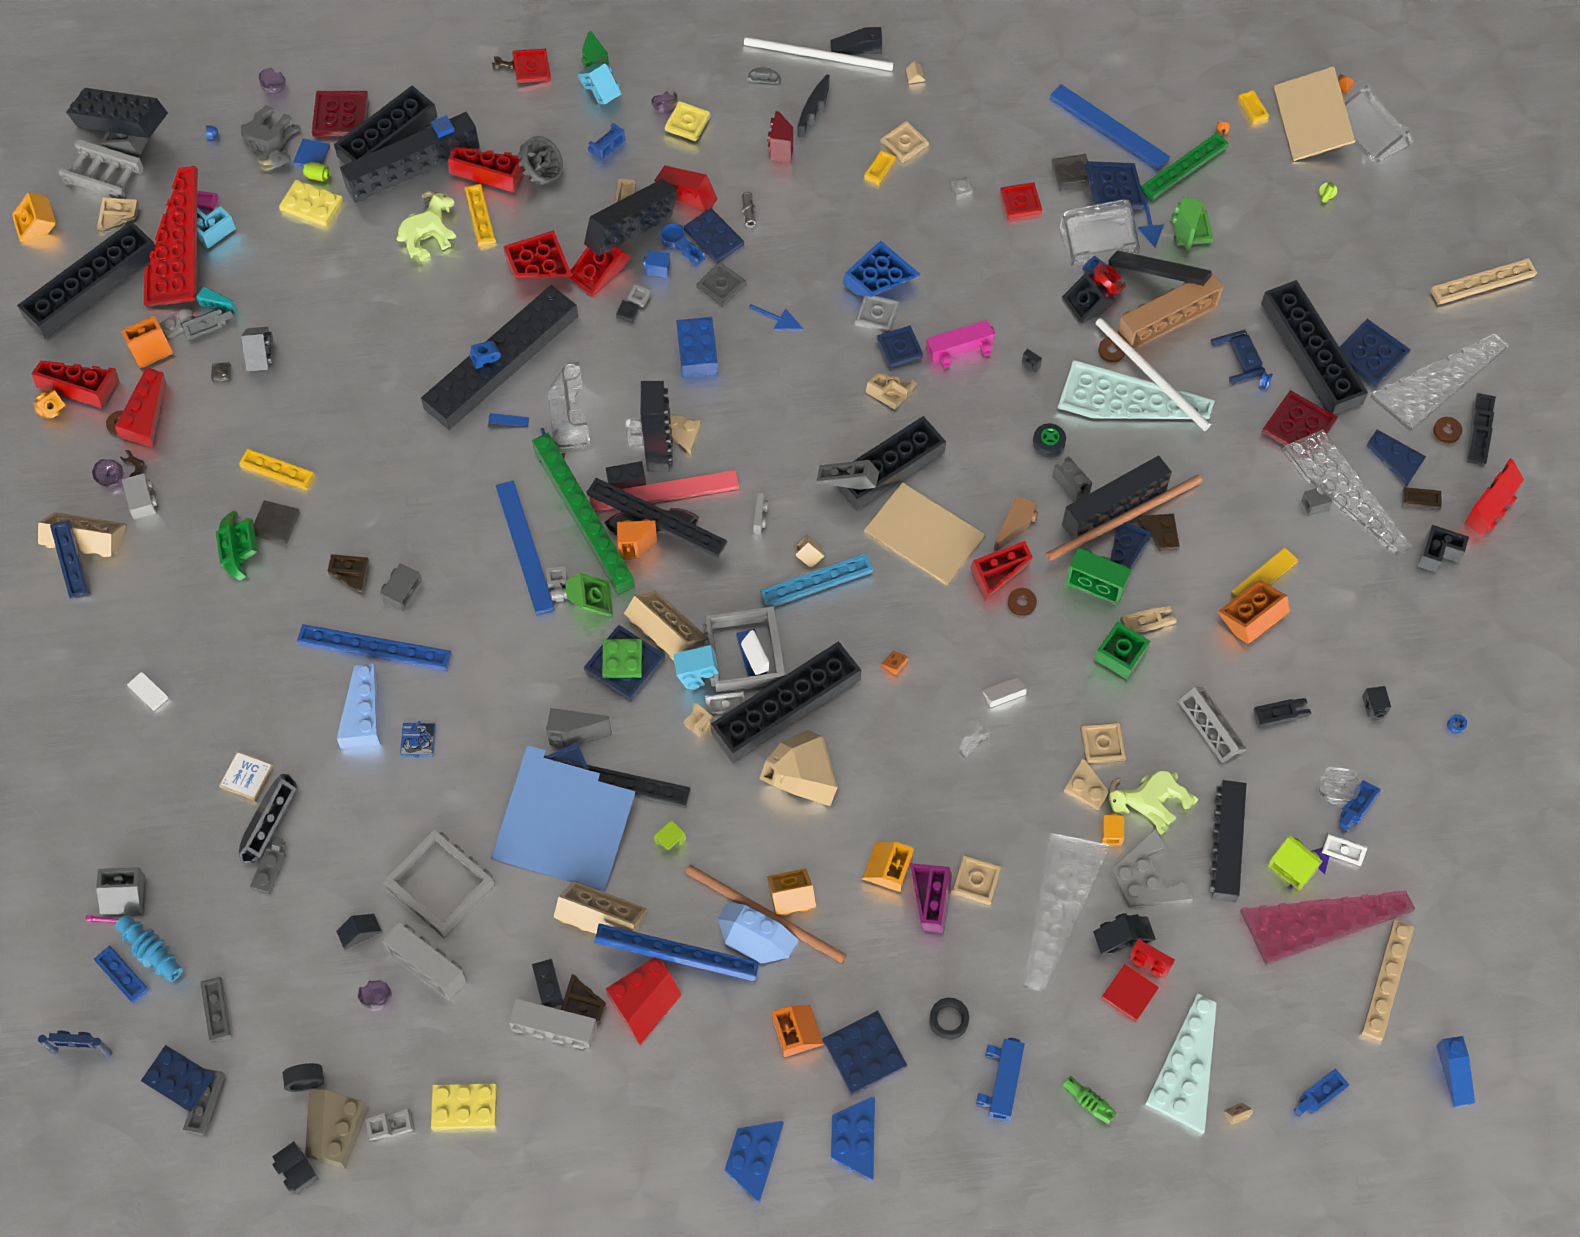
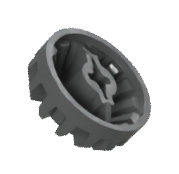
M534 136L520 146L518 159L521 161L519 162V167H524L523 175H530L529 180L531 182H535L538 185H547L560 177L563 171V159L559 149L551 140L543 136ZM528 153H534L535 155L530 157Z

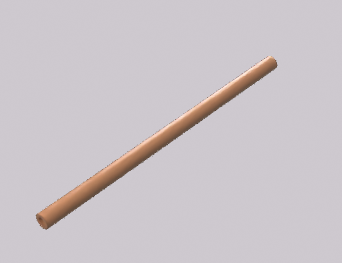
M1196 475L1045 553L1047 560L1052 561L1201 484V476Z

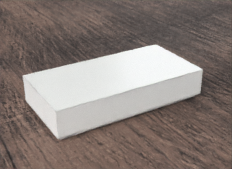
M142 672L127 684L128 688L153 711L168 699V696Z

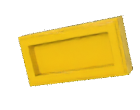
M1254 90L1238 95L1237 99L1252 124L1269 118L1268 112Z
M880 150L864 174V178L880 185L896 161V156Z

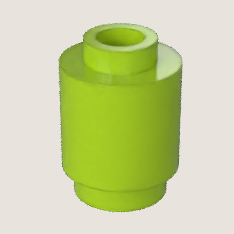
M310 162L305 164L303 173L308 179L326 182L331 176V169L326 164Z

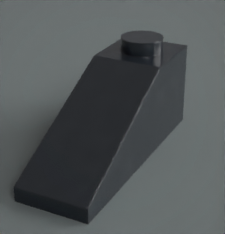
M865 27L830 40L831 52L848 55L882 54L881 27Z

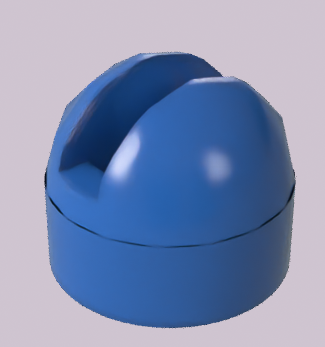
M206 125V139H215L218 136V129L215 126Z

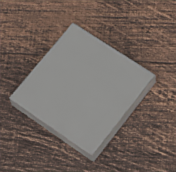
M877 295L873 297L864 296L855 325L885 333L890 332L900 301Z

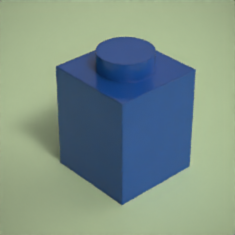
M649 250L648 256L644 257L643 261L646 274L668 277L671 264L670 253Z

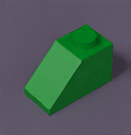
M589 31L582 48L583 58H581L584 67L600 63L609 65L607 51L592 31Z

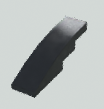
M826 74L809 96L799 119L797 137H804L807 124L814 125L817 112H824L830 86V75Z
M1476 394L1467 461L1487 464L1493 431V410L1496 396Z

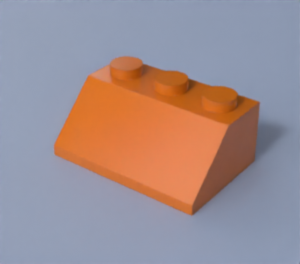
M1259 579L1221 608L1218 613L1233 634L1249 644L1288 614L1290 609L1286 594Z

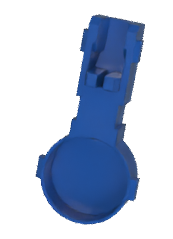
M670 223L662 228L661 241L666 247L680 250L696 266L705 260L704 251L687 240L682 225Z

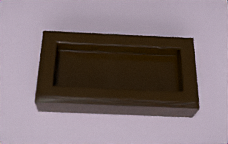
M1404 487L1402 490V506L1440 510L1442 507L1441 491Z

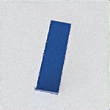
M490 413L488 425L489 423L528 427L529 417Z

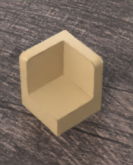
M808 534L794 545L795 556L810 568L815 566L824 557L823 547Z
M695 703L693 705V712L684 720V725L701 737L711 727L710 723L713 722V716Z

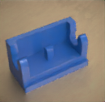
M615 123L610 125L612 127L610 131L597 142L590 141L588 143L590 145L587 147L588 151L600 161L626 141L624 129H621Z

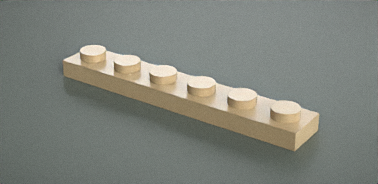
M1528 258L1433 286L1431 292L1438 305L1534 277L1537 271Z
M1396 920L1392 923L1362 1029V1035L1379 1041L1384 1039L1412 938L1413 926Z

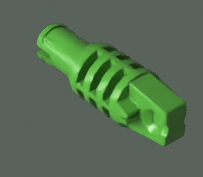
M1072 1076L1064 1082L1063 1087L1075 1095L1077 1102L1082 1104L1084 1108H1087L1089 1112H1092L1095 1117L1106 1124H1109L1114 1119L1117 1112L1096 1092L1092 1091L1090 1087H1084Z

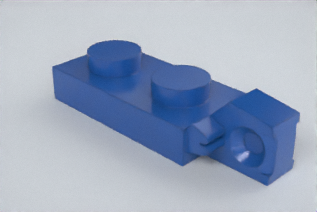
M1363 780L1342 808L1340 815L1342 820L1339 823V829L1347 832L1352 824L1357 825L1380 795L1381 789Z
M1335 1068L1302 1094L1299 1098L1302 1103L1294 1111L1299 1116L1308 1109L1311 1113L1318 1111L1348 1088V1082Z

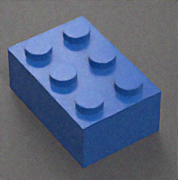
M713 318L676 320L682 378L718 374Z

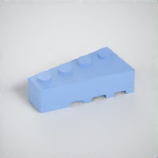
M374 663L354 665L337 735L340 748L380 744L378 673Z

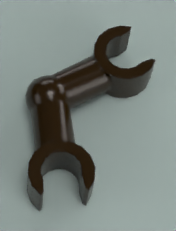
M498 56L494 57V61L497 62L492 63L494 69L502 67L514 69L513 60L508 62L503 61Z
M125 450L129 457L123 458L120 456L121 460L125 464L132 463L135 465V470L129 477L142 474L145 465L144 461L134 457L131 451Z

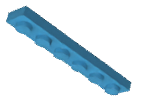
M865 553L760 590V594L766 607H775L873 573V567Z

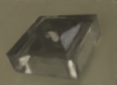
M230 362L212 363V382L231 381L232 365Z

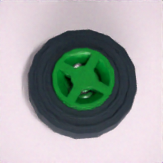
M1052 423L1039 426L1033 436L1034 447L1043 455L1051 456L1060 453L1066 443L1064 430Z

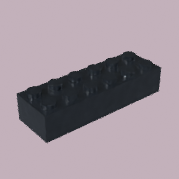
M413 85L337 141L334 144L337 157L344 164H348L418 133L429 125L431 121L438 118L435 104Z
M84 88L66 111L77 127L150 138L168 114L157 98L92 88Z
M662 178L591 215L584 245L600 256L633 239L635 236L646 232L648 229L657 226L659 223L670 219L673 214L678 190Z
M641 381L640 416L647 471H669V464H673V437L668 388L664 387V381Z
M922 416L854 460H870L879 471L876 488L853 489L836 487L852 506L858 510L944 454L946 441L929 421Z
M1158 455L1066 506L1062 526L1071 538L1074 539L1167 491L1172 471Z

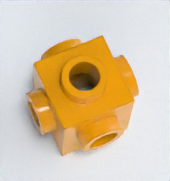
M52 389L46 393L43 391L38 394L33 402L36 406L34 410L40 417H50L51 419L56 417L60 413L59 410L66 406Z

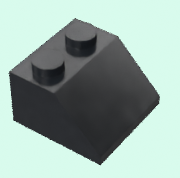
M1088 272L1062 296L1080 323L1103 314L1116 301L1102 283L1094 280V274Z

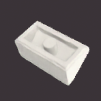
M751 630L742 641L741 646L755 675H759L769 671V660L755 631Z
M1018 677L982 690L990 708L1026 695L1027 691Z
M744 690L705 695L707 712L710 715L728 713L745 702Z
M1327 833L1322 853L1361 866L1367 846Z

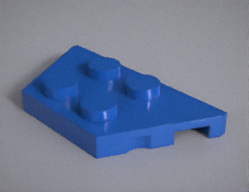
M870 1097L832 1115L831 1160L843 1164L851 1171H856L870 1181H873L875 1097Z
M782 1121L737 1128L726 1163L725 1172L731 1178H734L759 1203L784 1125Z

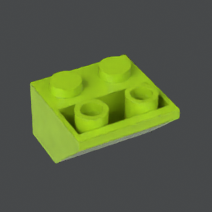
M1289 835L1271 858L1268 866L1300 892L1315 875L1322 860L1317 853L1309 851L1301 840Z

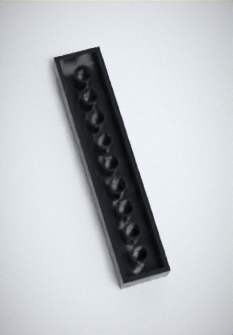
M550 285L487 340L494 341L501 353V357L497 361L485 363L483 367L476 369L469 355L421 397L424 410L450 430L578 318L577 305L553 285Z

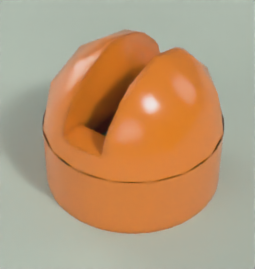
M1218 121L1216 131L1218 134H1221L1223 131V135L1229 132L1231 124Z

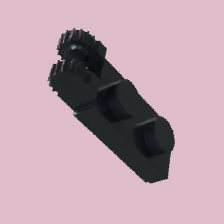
M1306 698L1289 699L1254 707L1253 710L1259 728L1311 715L1310 709L1298 711L1295 709L1307 704Z

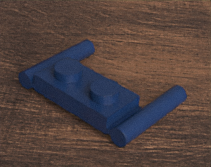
M1245 329L1211 339L1212 346L1230 341L1245 373L1229 377L1231 384L1263 375L1265 368L1262 367L1261 358Z
M60 1030L57 1033H49V1038L45 1035L38 1037V1042L52 1054L58 1052V1047L97 1048L105 1057L112 1055V1050L100 1038H94L88 1032L70 1034L68 1031Z

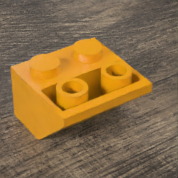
M875 842L862 879L901 892L914 855V848L898 842Z

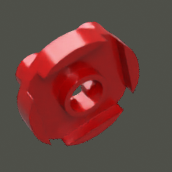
M1100 262L1094 268V280L1102 283L1111 295L1120 293L1126 287L1125 282L1122 284L1120 281L1122 276L1110 265L1103 266V262Z

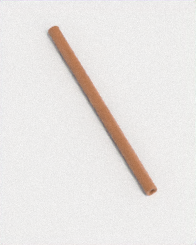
M689 865L686 874L734 902L747 905L782 924L795 937L840 963L845 961L847 954L783 917L776 915V913L692 865Z

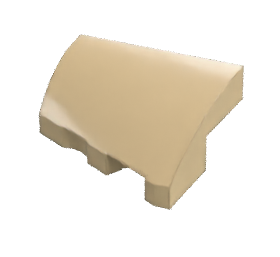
M877 373L868 381L866 393L896 410L913 391L917 382L914 380L911 383L899 381L900 377H890L886 374Z

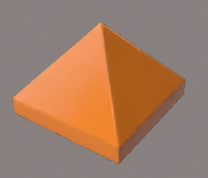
M1342 74L1338 76L1340 89L1347 94L1355 81Z

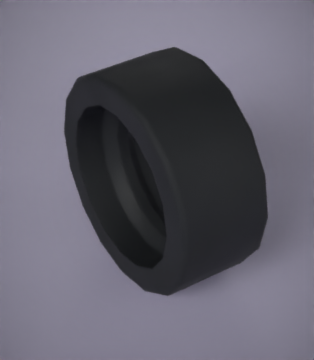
M947 997L940 999L934 1004L930 1012L929 1023L931 1029L942 1039L953 1040L959 1038L965 1033L969 1024L967 1007L956 998ZM945 1007L957 1009L962 1017L960 1026L954 1030L943 1029L937 1021L939 1011Z
M306 1063L295 1065L282 1072L284 1089L286 1091H307L324 1084L323 1068L320 1064Z

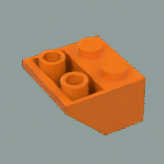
M155 315L121 330L140 369L173 354Z
M645 519L642 521L625 520L617 522V543L619 554L623 560L640 559L657 543L655 521Z
M791 1005L771 1012V1020L783 1057L824 1045L811 1005Z

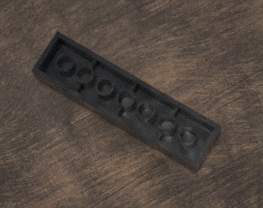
M467 111L449 119L455 132L438 138L433 127H430L341 166L340 169L345 187L354 203L365 200L367 197L378 194L383 190L448 162V158L455 147L480 148L476 126Z
M130 221L19 303L17 307L23 318L46 339L150 261L149 255L154 250L155 244L140 228Z
M1295 280L1266 291L1261 305L1327 411L1337 415L1364 404L1368 391L1298 281Z
M838 641L710 723L711 733L730 759L735 762L861 680L862 670Z

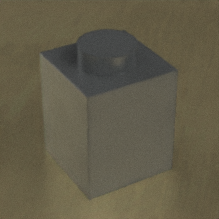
M1326 486L1304 492L1301 501L1308 516L1330 509L1333 503V495L1330 491L1328 492Z

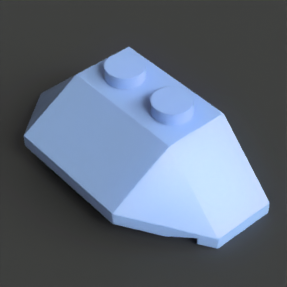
M728 902L718 918L725 944L759 963L788 959L799 942L782 924L744 904Z

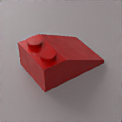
M618 246L600 256L587 247L570 270L572 277L569 278L591 296H594L621 272L631 256Z

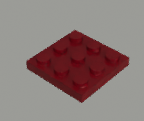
M316 91L312 135L345 136L364 122L367 114L368 92Z
M1290 390L1263 427L1262 433L1310 460L1337 421L1338 416Z

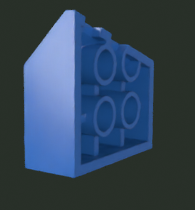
M880 240L845 272L843 284L855 295L873 297L920 276V273Z

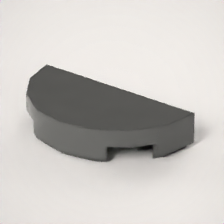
M760 67L749 72L747 82L781 84V77L770 68Z

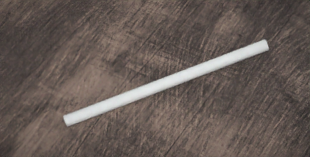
M745 37L744 45L888 71H892L894 65L893 62Z
M1103 318L1097 320L1096 325L1202 430L1206 431L1211 424Z

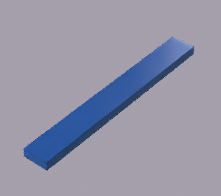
M1062 84L1051 93L1050 98L1157 170H1160L1169 161L1170 156Z
M514 480L498 484L496 489L535 613L539 615L555 610Z
M302 624L297 639L298 644L445 671L448 669L452 655L449 650Z
M600 923L597 927L594 941L596 944L755 981L757 977L758 962Z

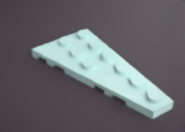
M1197 993L1145 1104L1204 1133L1217 1003Z

